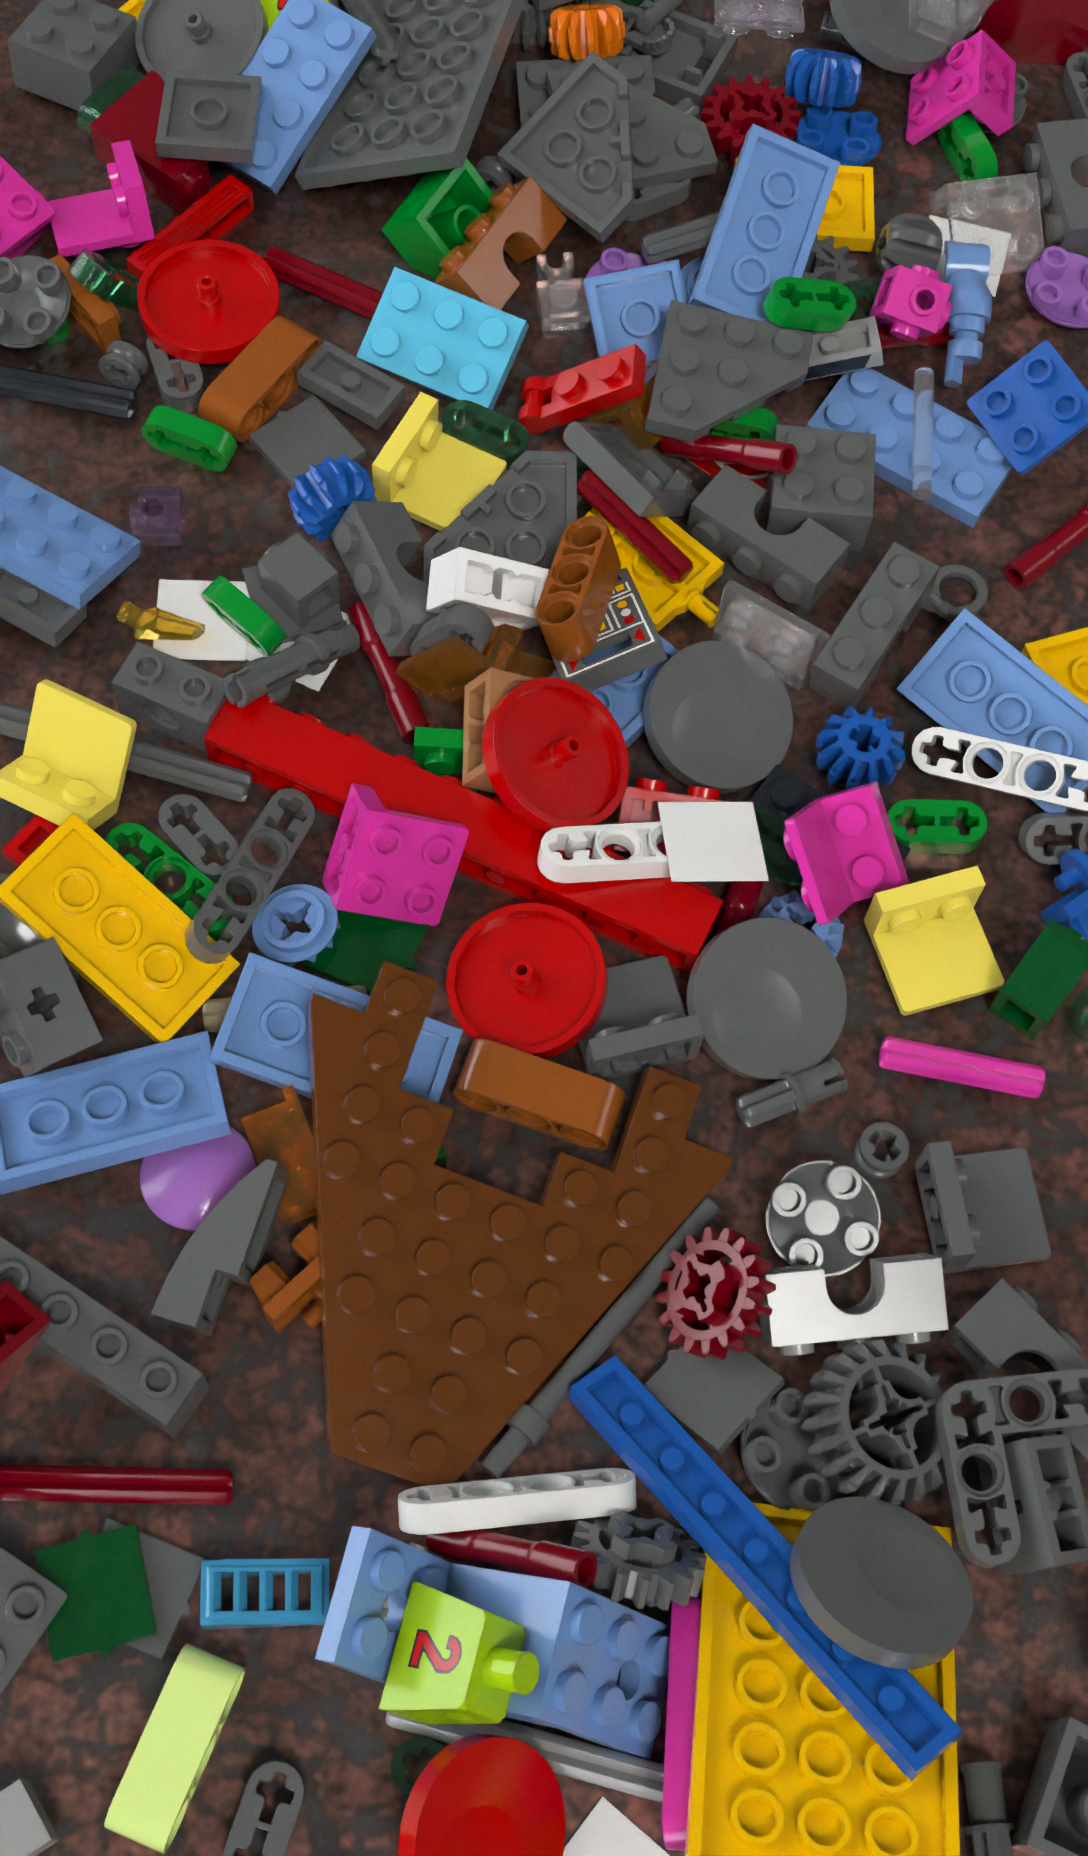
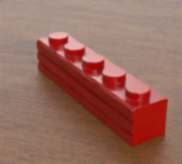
M231 174L222 182H218L211 191L201 199H197L190 208L181 215L176 216L164 229L155 233V239L149 240L138 250L130 254L126 259L130 280L138 285L148 265L160 254L174 246L195 240L221 239L254 211L252 189Z

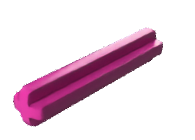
M893 1036L884 1038L879 1051V1066L884 1069L1029 1098L1039 1097L1045 1084V1070L1038 1065Z

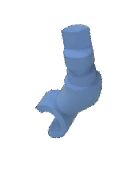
M945 241L943 250L946 256L944 268L945 283L953 286L948 301L952 302V308L947 322L950 323L949 335L954 337V340L948 342L944 385L958 389L962 384L963 365H976L982 361L983 343L978 341V338L984 336L985 325L991 321L992 294L986 284L991 254L989 245Z

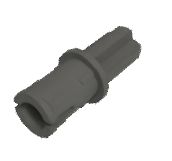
M834 1058L795 1075L784 1072L781 1074L782 1079H779V1081L739 1096L736 1099V1111L742 1123L749 1128L789 1112L797 1116L804 1113L805 1106L837 1093L846 1092L848 1089L847 1078L837 1081L836 1076L844 1074V1070Z
M999 1761L973 1762L961 1765L970 1826L963 1828L965 1835H971L974 1856H1013L1010 1832H1015L1016 1826L1015 1823L1008 1822L1001 1775L1002 1764Z

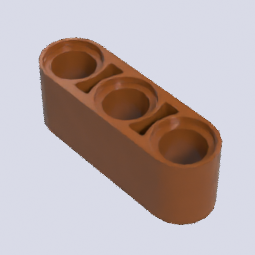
M282 315L275 317L208 386L199 403V416L208 422L224 428L237 441L242 443L248 441L249 434L261 428L300 387L297 383L296 372L324 340Z
M598 516L582 517L567 526L536 607L535 616L550 653L559 662H575L586 657L592 651L621 570V561L606 521Z
M476 1039L472 1042L452 1092L458 1101L473 1109L572 1144L599 1151L608 1148L626 1098V1094L621 1088L606 1080L485 1039Z

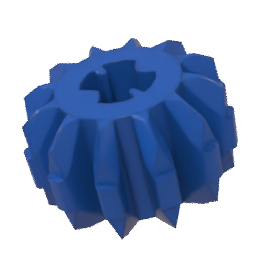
M799 48L792 52L790 62L787 64L785 75L786 94L789 97H795L800 103H808L812 106L817 105L826 108L849 107L855 104L857 93L860 92L862 82L861 61L855 56H850L848 53H840L835 50Z
M346 454L339 456L335 460L327 455L321 464L316 466L309 464L310 470L304 475L296 476L294 478L296 486L287 493L291 502L290 508L294 513L293 517L297 524L308 535H314L319 542L331 537L332 531L352 501L377 502L374 495L376 489L372 485L373 480L365 468H361L358 462L352 461Z
M850 705L844 711L842 717L832 714L827 719L824 730L817 736L815 747H817L816 751L819 752L816 759L817 769L829 771L826 778L828 786L841 781L846 784L845 790L875 781H877L878 785L886 788L893 783L896 772L902 768L905 761V751L901 749L904 743V732L891 730L893 726L892 716L879 720L875 718L873 705L865 711L864 715H860Z

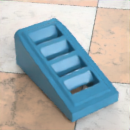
M329 1558L219 1559L201 1561L200 1625L204 1630L325 1624L330 1606ZM299 1574H311V1610H299ZM285 1575V1610L273 1611V1576ZM259 1576V1611H248V1577ZM234 1577L233 1611H222V1578Z

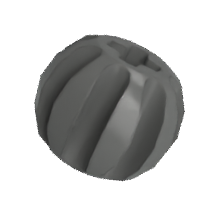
M903 213L892 217L883 227L877 242L875 252L877 270L882 276L884 271L898 265L910 269L913 265H920L936 270L943 247L940 228L932 219L922 214Z

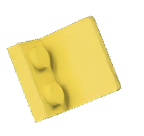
M420 392L372 463L373 486L376 489L374 495L377 502H403L410 518L442 532L461 515V510L489 484L493 485L505 474L507 463L505 460L443 433L442 423L438 422V399Z
M44 679L36 687L23 755L0 769V797L59 826L74 812L92 830H95L118 811L136 733V721L57 683Z
M978 866L875 893L863 921L902 1015H911L1001 989L1003 986L1004 978L974 910V906L986 885Z

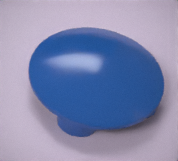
M809 105L806 108L805 117L799 121L797 136L793 142L840 162V165L861 166L870 162L878 155L882 139L877 130L878 118L871 112L857 111L850 113L833 110L831 107Z

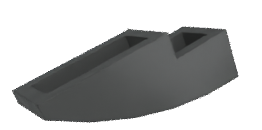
M269 1159L263 1161L241 1179L209 1212L187 1241L166 1277L151 1315L168 1325L204 1336H212L230 1281L251 1287L249 1280L259 1270L291 1177L278 1162Z

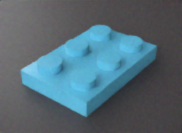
M394 267L356 358L380 371L490 416L529 325L526 320Z

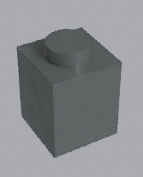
M298 532L284 542L273 544L266 550L262 558L258 560L262 590L300 628H303L340 601L338 571Z

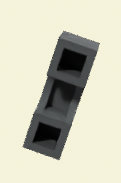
M1088 118L1036 123L1030 143H1027L1023 149V166L1025 171L1031 174L1034 184V201L1038 208L1041 207L1045 218L1046 240L1049 244L1052 243L1053 246L1061 247L1067 252L1088 258V189L1085 188L1088 186Z
M725 465L691 503L686 532L708 550H713L732 562L741 573L753 576L774 589L777 595L784 601L795 603L809 612L841 574L850 543L809 517L798 530L787 535H775L765 531L758 525V522L761 518L767 490L728 465Z
M352 501L332 531L331 538L389 657L412 656L410 647L421 626L439 615L426 611L429 582L413 577L404 569L422 543V540L403 502Z
M894 541L814 661L808 688L844 709H848L850 705L856 709L879 674L881 664L893 641L901 630L906 633L932 593L939 566Z
M1003 1278L942 1337L947 1345L981 1379L989 1378L1002 1365L1012 1362L1026 1364L1038 1373L1080 1368L1088 1369V1362L1081 1356L1082 1350L1078 1343L1065 1331L1058 1328L1054 1330L1037 1313L1038 1306L1033 1298L1022 1288L1015 1285L1010 1286ZM1081 1383L1079 1389L1070 1395L1055 1397L1056 1409L1066 1404L1079 1403L1083 1404L1085 1412L1088 1414V1393L1084 1392ZM1055 1412V1418L1060 1419L1057 1413ZM1088 1428L1036 1434L1038 1437L1069 1434L1076 1467L1088 1460Z

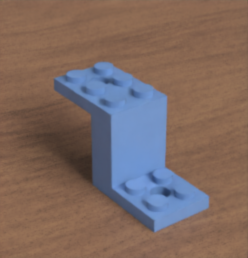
M352 1526L315 1659L385 1684L412 1582H420L524 1627L525 1639L522 1651L533 1653L537 1657L539 1662V1678L535 1688L529 1694L511 1693L506 1718L557 1728L628 1755L651 1759L654 1740L661 1727V1708L668 1680L670 1626L569 1581L450 1563L374 1529ZM388 1596L389 1612L387 1618L383 1621L381 1619V1610ZM620 1671V1680L617 1686L618 1674Z

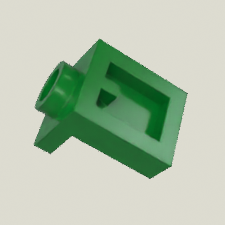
M415 727L414 761L422 769L438 776L462 773L463 729Z

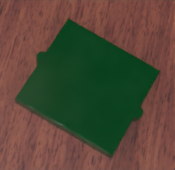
M337 910L341 928L335 931L333 948L325 947L317 954L315 963L309 960H304L303 968L345 986H365L370 996L384 961L410 971L415 969L414 958L429 930V925Z
M137 1524L95 1535L88 1531H83L80 1533L79 1539L34 1551L37 1573L67 1594L66 1601L47 1627L53 1663L98 1651L102 1655L108 1656L112 1653L113 1647L158 1635Z

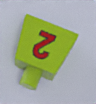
M413 1581L379 1709L427 1725L498 1724L506 1716L511 1693L527 1695L535 1688L539 1678V1662L533 1653L522 1651L525 1639L523 1626L425 1584Z

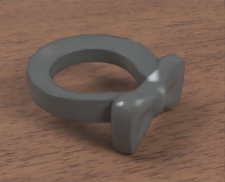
M950 564L940 567L932 593L921 609L936 613L950 624L964 608L976 616L982 611L987 600V584L981 575L966 566ZM949 577H959L967 580L976 591V600L971 604L953 607L941 599L939 584Z

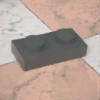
M326 340L296 372L299 386L376 430H379L406 398L404 384Z
M0 567V618L55 648L87 618V604L79 610Z

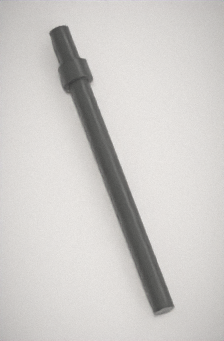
M704 1197L529 1406L522 1404L507 1423L509 1430L480 1463L481 1467L495 1479L501 1478L528 1444L534 1447L550 1428L547 1421L568 1397L570 1387L587 1374L663 1282L660 1278L661 1271L671 1272L675 1267V1263L670 1256L671 1252L675 1250L684 1254L687 1251L686 1237L690 1234L700 1237L704 1229L720 1213L719 1207L711 1199Z

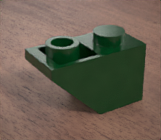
M1051 919L1003 985L988 1010L1034 1041L1088 968V942L1085 937L1078 931L1069 927H1063Z

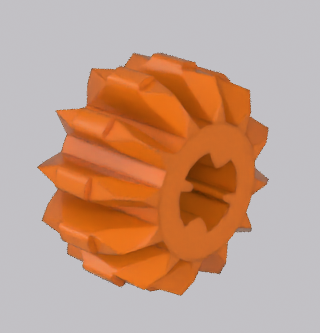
M582 3L558 7L550 14V26H548L549 42H551L552 54L563 60L574 59L576 61L586 59L592 51L603 59L616 56L623 49V38L625 37V21H623L622 9L610 3Z

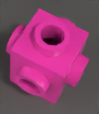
M902 265L895 266L884 271L869 317L875 316L876 321L890 326L889 333L902 340L916 342L918 337L922 338L936 334L937 329L941 330L946 324L952 308V302L948 301L953 286L940 281V274L931 268L920 265H913L911 269Z

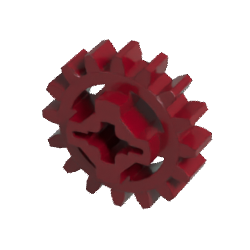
M746 75L744 83H738L732 76L728 78L727 88L716 83L713 86L712 95H706L704 98L700 119L706 125L711 142H715V154L720 155L727 151L730 153V162L735 163V159L739 157L747 131L752 124L794 141L797 136L801 116L800 111L795 110L797 101L795 97L784 98L786 87L782 85L772 89L769 87L770 79L766 77L758 84L754 83L752 75Z
M706 1227L703 1239L691 1234L686 1237L687 1251L684 1254L675 1250L671 1252V1259L675 1263L672 1272L661 1271L660 1278L668 1283L667 1291L656 1296V1302L667 1305L668 1310L658 1320L660 1325L672 1328L668 1340L671 1343L683 1346L684 1352L705 1359L709 1356L718 1360H725L728 1349L738 1353L745 1351L743 1336L746 1333L759 1338L762 1332L756 1320L759 1315H771L773 1309L764 1304L763 1300L764 1295L776 1290V1284L763 1278V1275L773 1265L770 1260L759 1256L762 1249L759 1243L746 1238V1235L728 1228L719 1231L712 1227ZM729 1256L732 1262L728 1264L721 1261L720 1258ZM701 1322L707 1323L710 1329L702 1330L698 1324Z

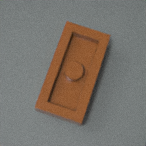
M58 254L49 260L58 265L69 282L71 289L69 315L106 355V350L111 342L115 340L121 341L118 328L122 324L120 314L108 298L102 300L94 292L90 279L80 267L74 269L61 254Z

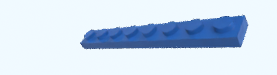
M616 1355L570 1387L568 1400L910 1781H913L957 1741L963 1730L906 1669L888 1668L865 1661L841 1648L816 1626L801 1605L791 1580L790 1555L793 1546Z

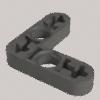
M1080 1368L963 1381L952 1385L939 1396L935 1405L936 1425L957 1540L962 1554L969 1562L979 1567L992 1568L1009 1562L1017 1554L1021 1544V1532L1003 1438L1088 1428V1414H1086L1083 1404H1066L1056 1409L1055 1397L1068 1396L1077 1391L1080 1383L1084 1392L1088 1393V1369ZM1014 1389H1027L1037 1397L1040 1404V1413L1035 1421H1022L1012 1413L1009 1398ZM961 1396L965 1397L968 1406H977L979 1410V1416L970 1421L972 1440L983 1435L985 1436L986 1444L975 1443L960 1450L957 1448L956 1441H962L968 1437L966 1421L963 1417H954L951 1408L961 1401ZM1055 1412L1057 1413L1060 1419L1055 1418ZM967 1457H980L990 1465L993 1472V1481L986 1491H975L964 1482L961 1475V1467ZM993 1498L997 1499L998 1507H993L986 1511L990 1529L992 1531H1001L1003 1536V1542L994 1546V1555L990 1554L987 1544H977L975 1539V1532L984 1529L985 1525L982 1509L970 1513L967 1503L980 1504Z

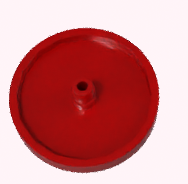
M205 239L174 246L160 254L148 265L138 284L137 304L140 320L146 334L164 352L188 362L218 364L233 361L275 317L280 316L279 286L271 267L252 250L229 241Z
M540 677L528 680L512 689L500 698L490 711L485 723L482 742L485 768L496 793L519 819L538 830L548 832L558 827L596 825L615 811L623 799L628 784V752L624 737L614 717L592 693L568 680Z
M517 903L488 913L463 934L449 960L446 975V992L455 1019L472 1042L476 1039L490 1040L547 1059L559 1055L576 1045L596 1024L607 998L608 971L603 953L595 936L576 916L548 904Z
M482 1733L469 1735L454 1741L441 1750L428 1763L413 1786L400 1825L398 1856H563L566 1837L565 1807L561 1789L554 1772L538 1751L517 1739Z

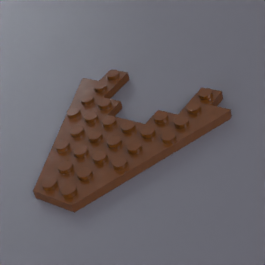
M384 961L363 1013L317 994H313L308 1003L328 1453L419 1486L455 1483L482 1453L520 1406L529 1399L732 1165L733 1158L685 1139L702 1086L649 1066L643 1070L611 1170L560 1152L555 1156L539 1205L434 1165L454 1110L399 1088L438 981Z

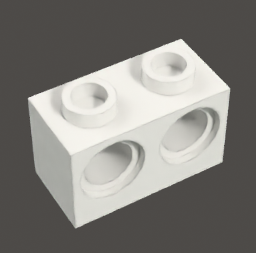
M458 547L431 560L426 611L441 614L455 605L467 604L485 612L492 620L494 627L518 633L539 625L535 612L550 570Z

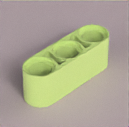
M185 1644L170 1671L105 1818L104 1828L161 1854L167 1852L181 1825L241 1687L246 1668L192 1644Z

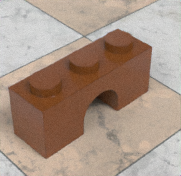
M531 176L514 185L507 181L493 192L488 199L492 206L487 213L480 214L467 226L464 234L468 238L462 246H456L441 260L439 266L443 271L434 283L501 310L520 285V282L513 276L505 264L503 250L508 253L516 264H519L544 252L567 221L566 217Z

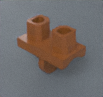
M313 1222L303 1229L290 1244L294 1253L307 1265L296 1277L291 1280L272 1260L265 1264L249 1280L252 1290L263 1305L262 1309L266 1321L278 1334L313 1301L316 1303L301 1316V1319L312 1330L322 1321L318 1226Z

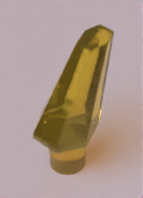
M125 602L120 607L117 616L119 621L135 628L136 639L195 640L205 631V625L157 607L143 610L129 602Z

